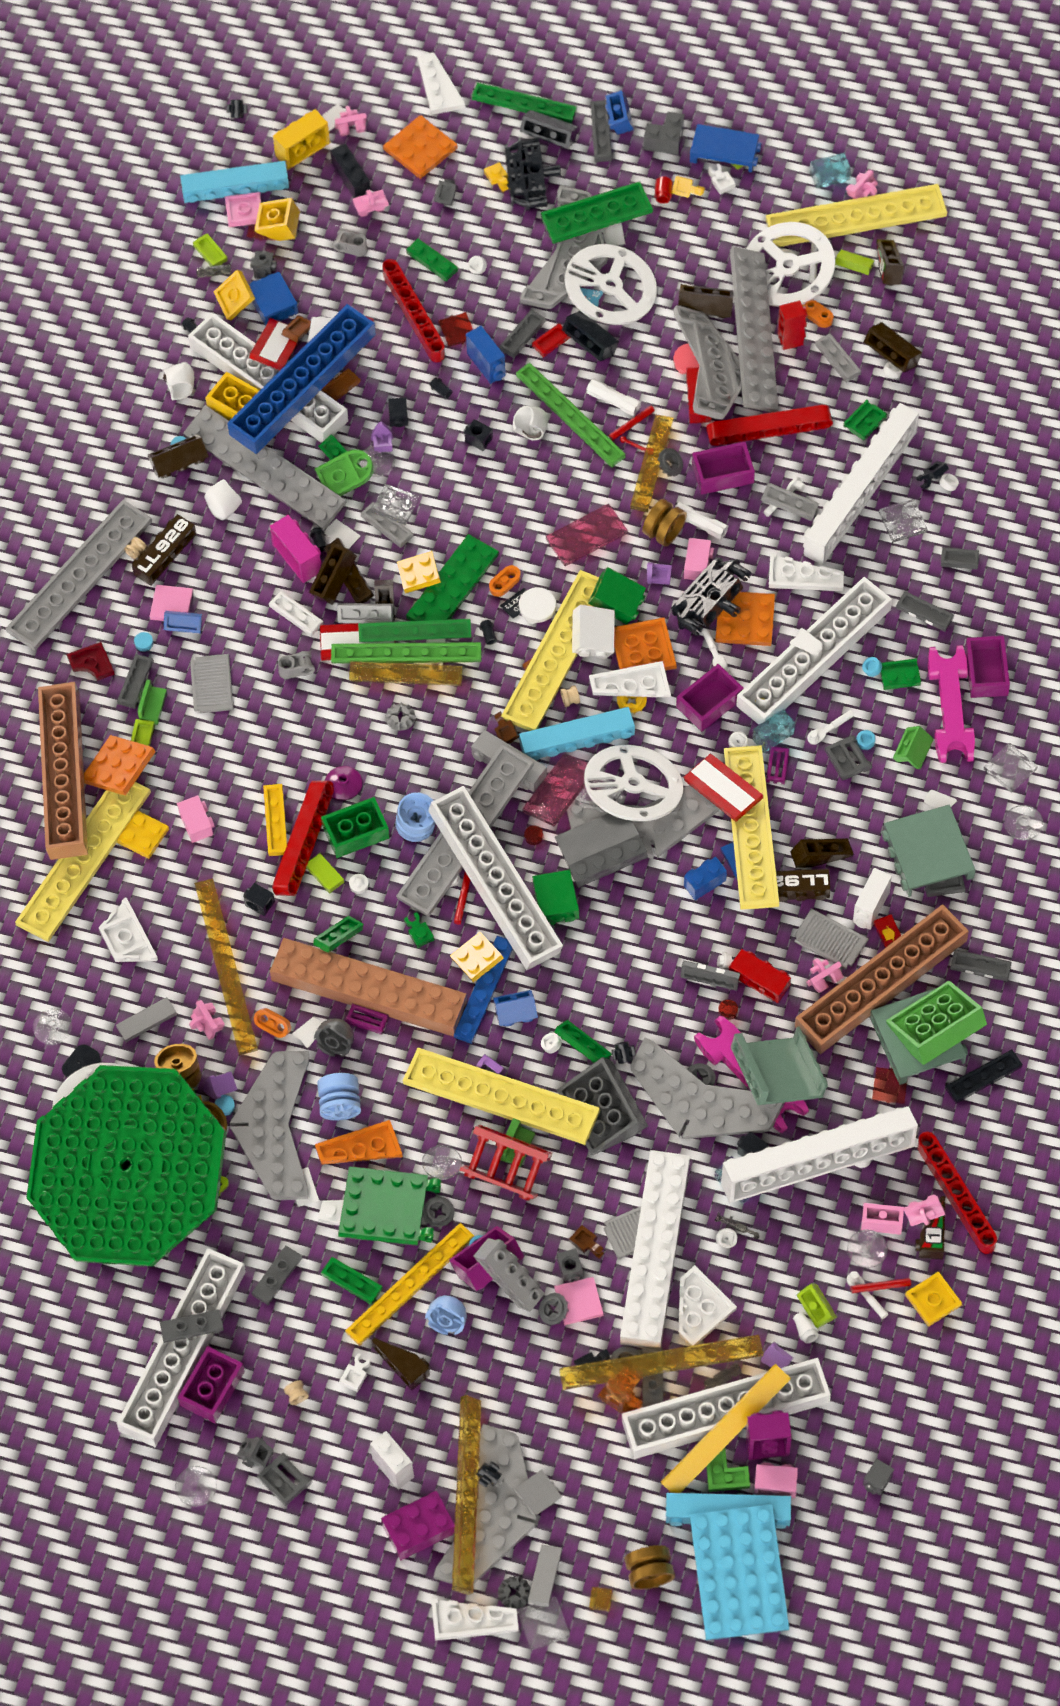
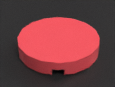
M684 344L676 350L673 362L679 373L686 374V368L699 367V363L689 344Z

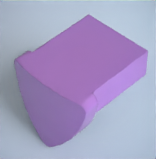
M379 422L371 434L374 453L393 451V434L390 428L383 422Z
M648 562L647 584L670 585L672 565Z
M486 1054L482 1056L476 1067L484 1070L488 1066L502 1076L508 1071Z
M232 1071L208 1077L204 1084V1092L211 1098L219 1099L222 1095L237 1090Z
M773 1342L763 1354L761 1362L769 1367L776 1363L780 1368L787 1367L794 1357L781 1349L776 1342Z

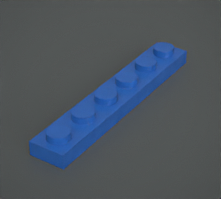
M496 936L493 946L504 959L477 980L454 1033V1038L471 1044L475 1039L513 951L509 941L500 936Z

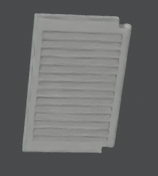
M229 654L195 657V660H191L194 711L209 713L234 710Z
M812 908L794 935L796 937L795 943L833 963L839 961L844 969H847L848 966L852 967L869 940L865 936Z
M641 1206L604 1222L606 1227L603 1230L618 1259L634 1253Z

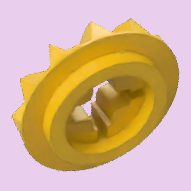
M617 696L619 708L629 707L630 712L633 714L638 711L642 712V709L646 707L647 697ZM628 698L631 700L635 699V704L632 702L628 703Z

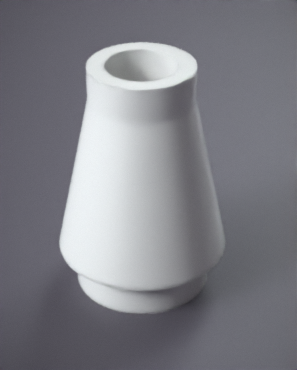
M803 1312L793 1317L800 1340L808 1344L818 1338V1329Z

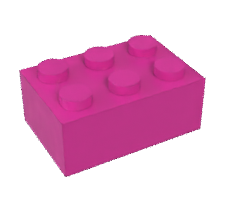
M287 515L270 525L273 546L299 579L305 583L315 577L322 564L320 559L321 552L316 545H312L308 534L300 530L299 523Z

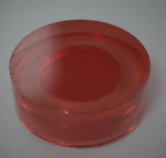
M536 825L527 827L524 832L525 841L530 845L540 844L543 840V830Z
M723 1000L719 1004L718 1013L727 1020L734 1019L738 1014V1005L733 1000Z

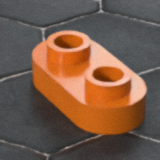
M813 299L802 305V307L805 306L807 309L808 317L806 318L821 328H827L832 325L833 313L822 304Z
M514 565L506 566L490 581V593L497 597L505 595L520 581V569Z
M262 1008L254 1014L256 1026L275 1037H285L291 1031L289 1020L270 1009Z

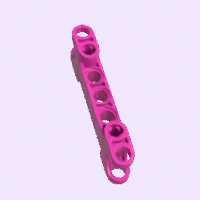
M957 645L956 654L948 659L941 657L936 647H929L928 676L929 680L939 681L943 729H935V746L938 760L940 763H946L947 753L957 749L964 753L967 762H971L974 760L975 749L974 728H964L959 679L967 678L968 676L963 645Z
M719 1016L715 1019V1023L721 1032L720 1036L708 1038L701 1033H697L694 1036L695 1043L713 1065L723 1061L750 1090L730 1048L734 1035L741 1032L726 1018ZM804 1100L785 1102L773 1128L780 1133L788 1129L781 1116L786 1110H793L805 1116L809 1109Z

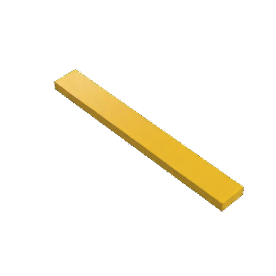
M459 1223L345 1330L346 1334L359 1346L363 1344L446 1266L452 1257L462 1251L474 1235Z
M775 1363L674 1467L661 1483L671 1493H681L747 1425V1416L758 1413L791 1378Z

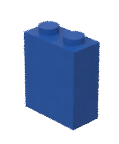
M280 272L269 274L265 278L248 284L255 297L252 303L265 326L270 318L282 321L298 314L297 302Z
M482 326L466 333L468 356L490 384L500 381L506 376L505 355Z

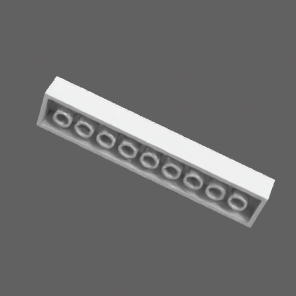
M211 313L188 335L189 345L192 350L224 373L228 372L258 390H261L280 371L250 359V352L256 343L214 313ZM320 390L291 421L322 443L331 434L334 436L348 422V413L345 407Z
M899 403L897 408L891 410L887 422L884 421L882 423L880 432L877 435L874 434L870 441V446L864 448L860 460L854 462L851 468L852 471L849 475L846 474L844 476L840 488L837 487L831 501L825 503L821 515L818 514L815 517L814 525L806 530L804 534L805 542L803 544L804 556L824 565L917 433L919 412L902 403Z
M863 577L806 630L822 642L820 650L813 655L794 645H790L737 695V707L765 729L891 610L892 598L867 578Z
M462 786L431 802L428 812L526 971L559 954L563 947L561 941L466 788Z
M907 1106L896 1108L888 1113H879L868 1119H860L848 1125L843 1124L832 1130H823L819 1134L804 1136L796 1141H787L776 1147H767L763 1151L748 1153L740 1158H731L723 1162L721 1186L729 1203H733L857 1165L862 1161L873 1160L909 1149L915 1145L918 1125Z
M650 1150L620 1334V1345L640 1348L661 1347L689 1172V1155Z
M207 1248L171 1319L220 1309L222 1319L246 1273L244 1263ZM214 1333L164 1343L161 1337L117 1422L119 1432L156 1448L179 1403V1394L206 1347L209 1345Z
M818 1358L781 1368L791 1379L758 1413L767 1415L774 1411H783L784 1413L788 1412L790 1415L830 1403L831 1395ZM766 1373L623 1413L622 1424L633 1458L637 1459L702 1440Z

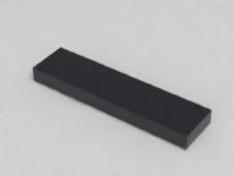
M1011 1049L946 1085L945 1089L955 1104L1022 1068L1023 1064Z

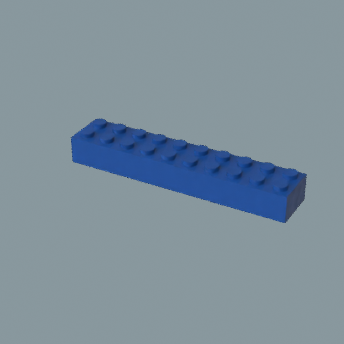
M346 304L227 423L229 435L257 455L376 335L375 323Z

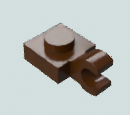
M500 711L494 715L499 725L494 730L499 739L509 744L518 739L519 734L511 720L506 722L501 717L502 712Z
M583 1225L569 1238V1242L584 1254L587 1250H590L598 1259L604 1255V1248L595 1242L597 1236Z

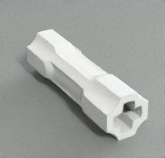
M592 379L586 389L587 394L597 399H602L631 416H636L641 407V401L631 396H626L597 379Z
M678 502L675 506L687 513L685 522L705 530L708 534L720 540L726 535L728 525L716 519H710L682 502Z

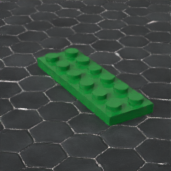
M639 181L541 212L540 216L552 243L555 244L653 213V208Z
M468 534L439 571L441 583L426 588L406 614V619L410 621L450 620L499 556V551Z

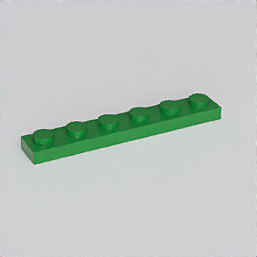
M477 82L472 94V100L524 113L532 110L570 124L573 123L577 112V106L479 82Z
M471 619L358 623L359 643L471 638Z

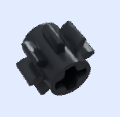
M231 100L230 104H226V113H230V118H243L244 113H248V105H244V100Z
M629 1041L614 1044L615 1049L611 1050L613 1060L618 1059V1064L633 1061L632 1056L636 1055L634 1045L630 1046Z
M493 1461L489 1465L484 1462L476 1474L480 1477L478 1483L485 1488L489 1484L494 1487L502 1475L498 1472L500 1466Z

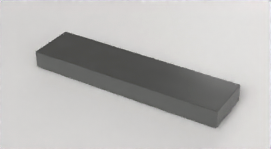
M606 100L590 101L595 162L612 161L609 115L605 107L607 104Z

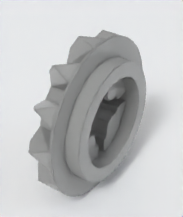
M402 702L397 705L393 704L391 708L387 709L385 715L388 726L398 731L410 728L416 718L414 709L409 704L405 705ZM400 711L403 713L401 722L398 719Z

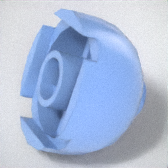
M439 1296L429 1305L425 1318L429 1320L428 1325L436 1332L448 1335L449 1331L455 1332V1335L463 1330L467 1319V1312L464 1304L457 1298Z

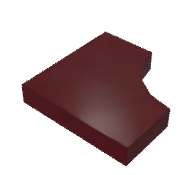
M102 642L66 654L73 672H88L97 681L115 675Z

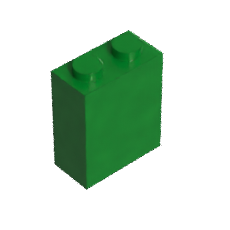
M607 567L600 574L588 604L593 607L615 610L614 618L624 624H628L631 620L636 619L639 613L637 608L645 599L643 594L646 588Z
M570 870L532 876L536 903L550 925L563 921L572 922L575 919H579V909Z

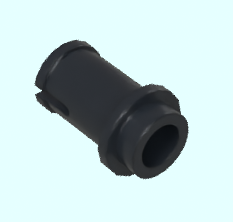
M189 317L185 318L182 322L183 329L189 333L198 325L194 322L193 318Z
M435 377L429 384L431 390H435L445 400L453 392L442 382L441 378Z
M317 527L311 530L310 537L320 552L325 551L324 547L327 546L323 536L324 531Z
M491 620L482 621L479 627L483 632L487 645L497 642L493 630L494 624Z

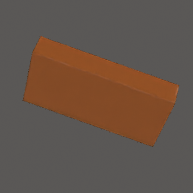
M298 315L283 329L281 335L297 343L310 331L311 321Z
M347 368L324 386L321 391L337 401L361 381L356 374Z

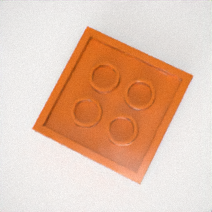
M419 115L383 145L384 151L419 179H422L458 149L457 143L422 115Z
M739 592L731 602L741 608L740 613L737 614V617H732L724 610L717 617L715 643L771 646L775 594Z
M664 617L614 627V651L619 669L663 661L665 671L677 669Z
M110 735L84 772V783L126 796L156 751L151 746Z

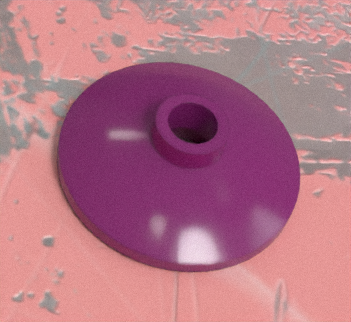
M349 766L336 767L325 778V781L333 783L334 793L332 798L336 800H350L357 796L362 789L360 773Z

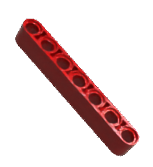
M393 259L385 260L382 264L383 278L430 360L436 363L443 361L445 358V345L397 261Z
M817 405L709 423L706 429L709 443L713 446L826 429L833 425V420L828 405Z
M311 781L272 885L273 893L276 896H295L299 889L322 826L321 817L326 815L334 793V785L331 781Z
M923 1132L919 1136L917 1146L920 1155L978 1249L984 1254L992 1253L996 1248V1233L936 1136L931 1132ZM928 1141L931 1145L925 1146L922 1142ZM937 1157L940 1158L942 1161L935 1162L932 1159ZM949 1174L951 1175V1178L947 1179L944 1178L942 1175ZM959 1190L962 1194L955 1195L952 1191ZM967 1206L970 1207L972 1210L965 1211L962 1208ZM979 1223L982 1227L976 1228L972 1224ZM988 1239L992 1244L987 1245L983 1240Z

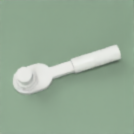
M813 243L811 244V253L817 251V247ZM817 263L810 265V283H813L817 277Z
M797 476L789 483L786 490L793 492L795 489H800L802 491L805 488V484ZM770 504L765 509L764 514L769 517L777 507Z
M709 629L703 630V636L714 656L713 666L719 664L728 672L727 662L722 655H719Z
M847 711L823 729L817 728L812 730L808 734V742L815 745L824 740L826 733L855 716L853 711Z
M856 1271L851 1272L847 1276L849 1286L865 1284ZM861 1292L866 1301L882 1319L887 1317L888 1313L869 1292Z

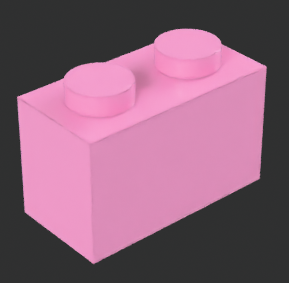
M689 538L684 579L695 580L708 567L709 559H713L714 548H711V540Z
M195 796L177 803L179 814L192 843L213 835L212 828L215 826L211 816L207 817L206 815L208 809L205 801L201 802L199 796Z
M864 1203L861 1231L901 1235L904 1207Z
M767 1462L761 1463V1465L756 1464L754 1495L791 1496V1498H795L798 1468L790 1464H783L781 1466H773V1464Z

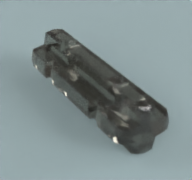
M228 264L222 267L220 265L206 268L200 267L196 269L197 277L231 274V266Z
M734 1363L729 1366V1369L726 1368L715 1374L713 1379L705 1380V1388L710 1389L723 1385L733 1379L732 1376H738L742 1373L740 1366Z

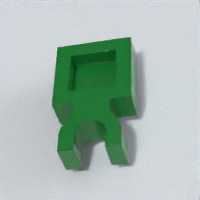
M416 912L414 913L415 921L411 922L406 917L404 922L407 927L411 928L408 930V933L418 949L434 941V936L426 922L420 923L419 915Z

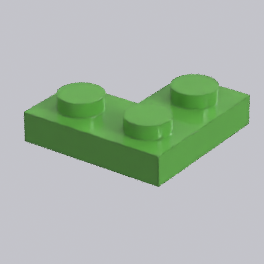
M725 1448L706 1466L709 1492L750 1489L748 1466L727 1468Z

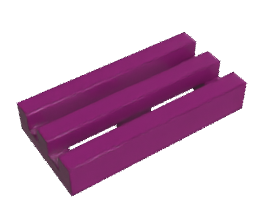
M771 746L766 783L773 781L774 784L781 782L782 785H785L790 748ZM774 751H776L778 754L775 775L771 776ZM784 752L782 777H778L781 753Z
M352 1003L345 1022L382 1035L386 1022L389 1020V1015ZM354 1011L382 1019V1022L367 1016L354 1013Z

